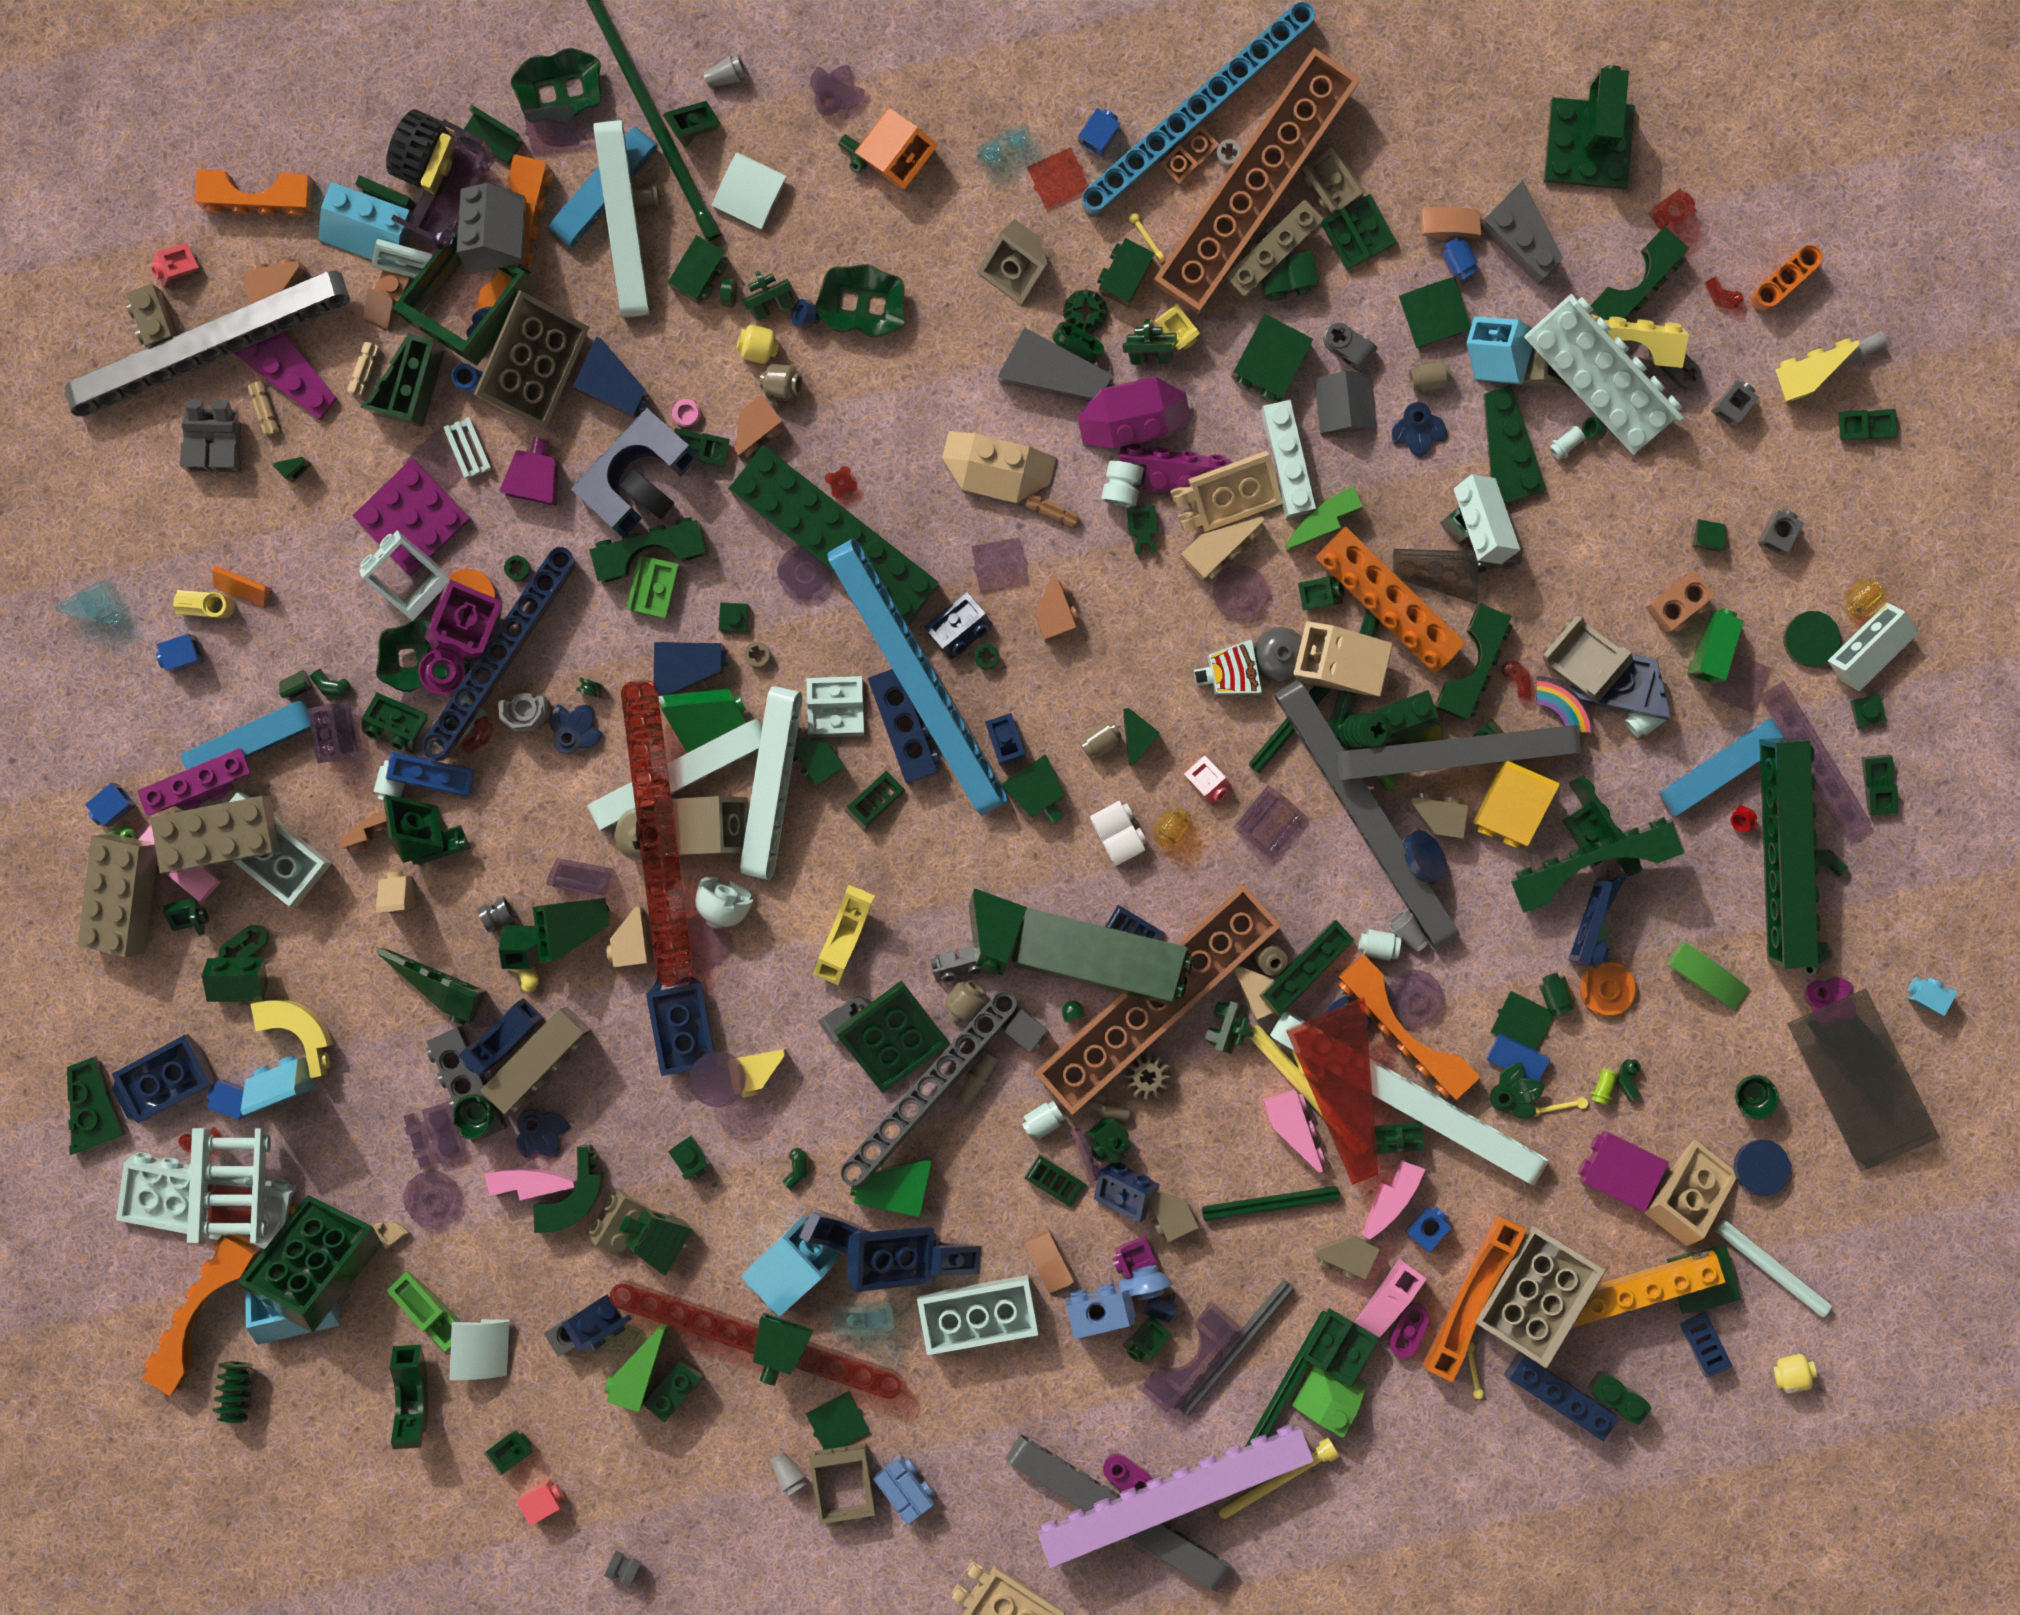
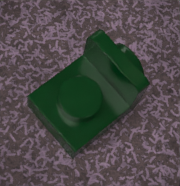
M1334 576L1298 583L1303 610L1343 604L1344 586Z
M692 1135L668 1151L683 1173L682 1177L684 1180L692 1177L695 1181L708 1172L705 1166L710 1161Z
M1149 1316L1134 1335L1125 1341L1123 1347L1127 1349V1354L1130 1358L1144 1364L1156 1355L1172 1334L1155 1318Z

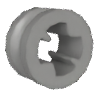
M1229 139L1222 141L1218 145L1216 158L1221 165L1232 167L1242 152L1239 143ZM1227 147H1232V152L1236 153L1237 156H1232L1231 160H1227L1226 155L1221 153L1222 149L1226 151Z

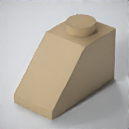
M403 871L386 873L387 879L378 880L376 913L416 909L412 876H404Z
M643 907L634 908L611 937V945H607L606 950L608 961L613 962V967L650 962Z
M1240 966L1235 967L1233 971L1254 1018L1258 1020L1273 1013L1259 995L1274 979Z

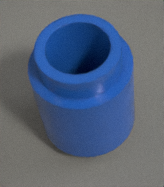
M1457 237L1443 246L1446 251L1441 253L1454 277L1457 275L1458 279L1462 281L1479 270L1477 266L1478 260L1466 239L1460 242Z

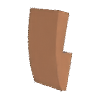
M1199 125L1160 165L1181 184L1218 148L1219 143Z
M1431 207L1420 210L1421 236L1447 240L1451 235L1473 240L1481 236L1480 210L1460 207Z
M385 810L370 816L351 829L339 842L340 849L349 848L350 852L364 849L367 847L366 842L373 840L369 829H372L373 833L388 829Z

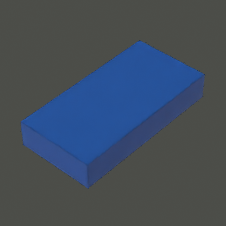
M1499 1033L1487 1055V1060L1503 1068H1507L1515 1063H1522L1524 1078L1539 1081L1550 1061V1057Z

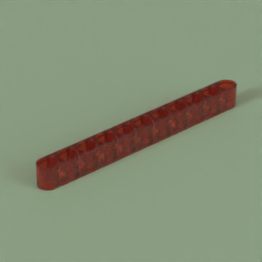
M630 681L622 687L621 700L656 975L661 985L672 987L691 980L693 965L657 687L652 681Z
M628 1280L618 1282L610 1291V1302L618 1309L754 1354L755 1345L750 1342L749 1336L752 1333L758 1332L759 1324ZM618 1288L628 1289L631 1294L630 1300L622 1301L617 1295ZM645 1297L655 1298L657 1301V1308L655 1310H649L644 1306ZM675 1305L681 1307L684 1311V1317L675 1319L670 1313V1308ZM701 1314L708 1316L711 1321L710 1326L707 1328L700 1327L696 1321L697 1316ZM728 1323L735 1325L737 1335L733 1337L725 1335L723 1326ZM810 1341L803 1353L808 1350L815 1352L817 1361L811 1364L807 1363L801 1355L795 1366L796 1369L886 1399L895 1398L899 1395L903 1381L899 1372ZM835 1359L840 1360L844 1365V1369L838 1373L833 1372L829 1368V1362ZM863 1368L869 1371L871 1377L867 1381H860L857 1379L855 1372ZM888 1377L893 1378L897 1382V1387L894 1390H887L882 1386V1381Z

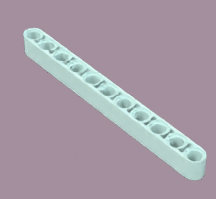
M1288 1011L1281 1015L1270 1034L1285 1046L1531 1185L1537 1183L1549 1163L1548 1159Z

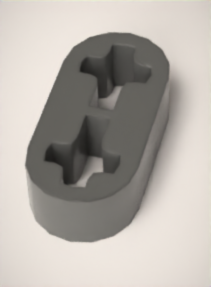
M1685 354L1682 369L1685 372L1693 371V382L1691 380L1683 381L1684 373L1679 367L1659 366L1682 389L1695 387L1702 377L1699 366L1687 354Z

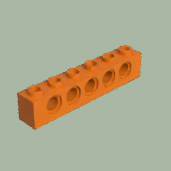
M1346 526L1315 557L1434 674L1444 667L1464 646L1465 642Z

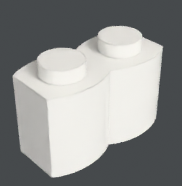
M1120 801L1089 816L1115 866L1145 851L1143 845L1147 843L1141 829L1135 830L1130 821L1134 816L1127 803L1122 805Z

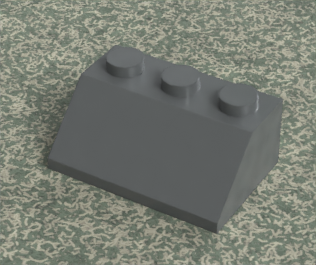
M489 183L461 189L457 254L470 274L523 263L526 198L524 195Z

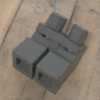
M200 399L188 400L185 417L182 421L184 439L183 443H181L180 467L184 470L212 472L213 469L215 472L241 473V425L238 420V410H232L229 400L218 399L214 401L212 409H204L203 401Z

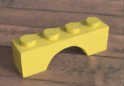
M1592 315L1595 318V320L1599 318L1596 315ZM1610 317L1609 320H1604L1611 328L1608 334L1614 340L1619 337L1622 341L1632 340L1645 345L1649 358L1655 365L1683 368L1689 334L1682 328V325L1666 322L1665 326L1654 325V322L1649 320H1637V323H1630L1621 317Z

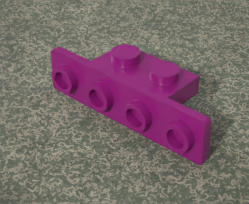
M1137 444L1120 447L1119 461L1146 464L1143 486L1145 491L1171 494L1170 491L1173 489L1190 487L1188 479L1201 475L1202 472H1209L1231 464L1230 459H1226L1218 454L1201 456L1193 451L1177 453L1162 447L1155 448L1154 450L1145 449Z
M238 748L139 789L138 795L145 814L148 816L173 806L185 811L200 808L202 806L201 803L209 799L215 801L228 795L227 792L235 789L232 782L250 775L251 770L244 751Z

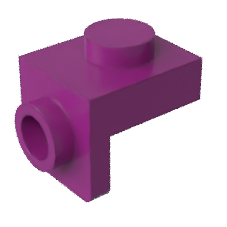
M1146 1235L1116 1247L1115 1253L1117 1257L1112 1258L1118 1274L1124 1273L1126 1280L1132 1278L1131 1274L1134 1270L1157 1263Z

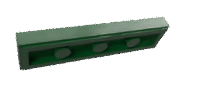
M1333 920L1259 995L1260 998L1277 1016H1281L1340 956L1354 939L1337 920Z

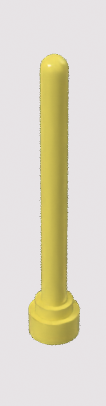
M1327 1437L1319 1442L1320 1446L1316 1447L1317 1451L1311 1454L1314 1462L1267 1480L1219 1510L1220 1518L1227 1519L1319 1462L1323 1461L1325 1463L1328 1460L1332 1462L1339 1458L1340 1455L1331 1439Z

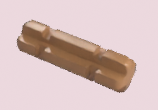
M1031 494L1027 499V508L1033 511L1038 510L1040 514L1057 522L1063 521V524L1070 528H1074L1079 519L1077 513L1071 510L1066 511L1064 507L1047 499L1041 500V497L1036 494Z

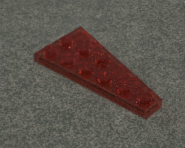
M1362 997L1286 1029L1352 1185L1378 1175L1365 998Z

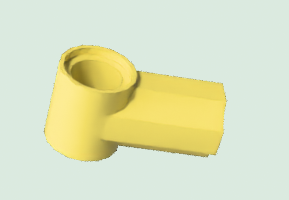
M177 590L174 596L173 607L177 615L226 619L234 613L235 602L229 595L217 592ZM218 599H221L223 607L217 613L214 605Z

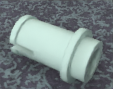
M1573 426L1561 438L1553 440L1549 450L1556 459H1566L1568 453L1584 441L1586 437L1577 426Z

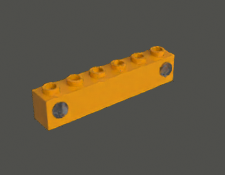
M1713 1250L1701 1252L1687 1258L1599 1283L1573 1327L1726 1283L1717 1255Z

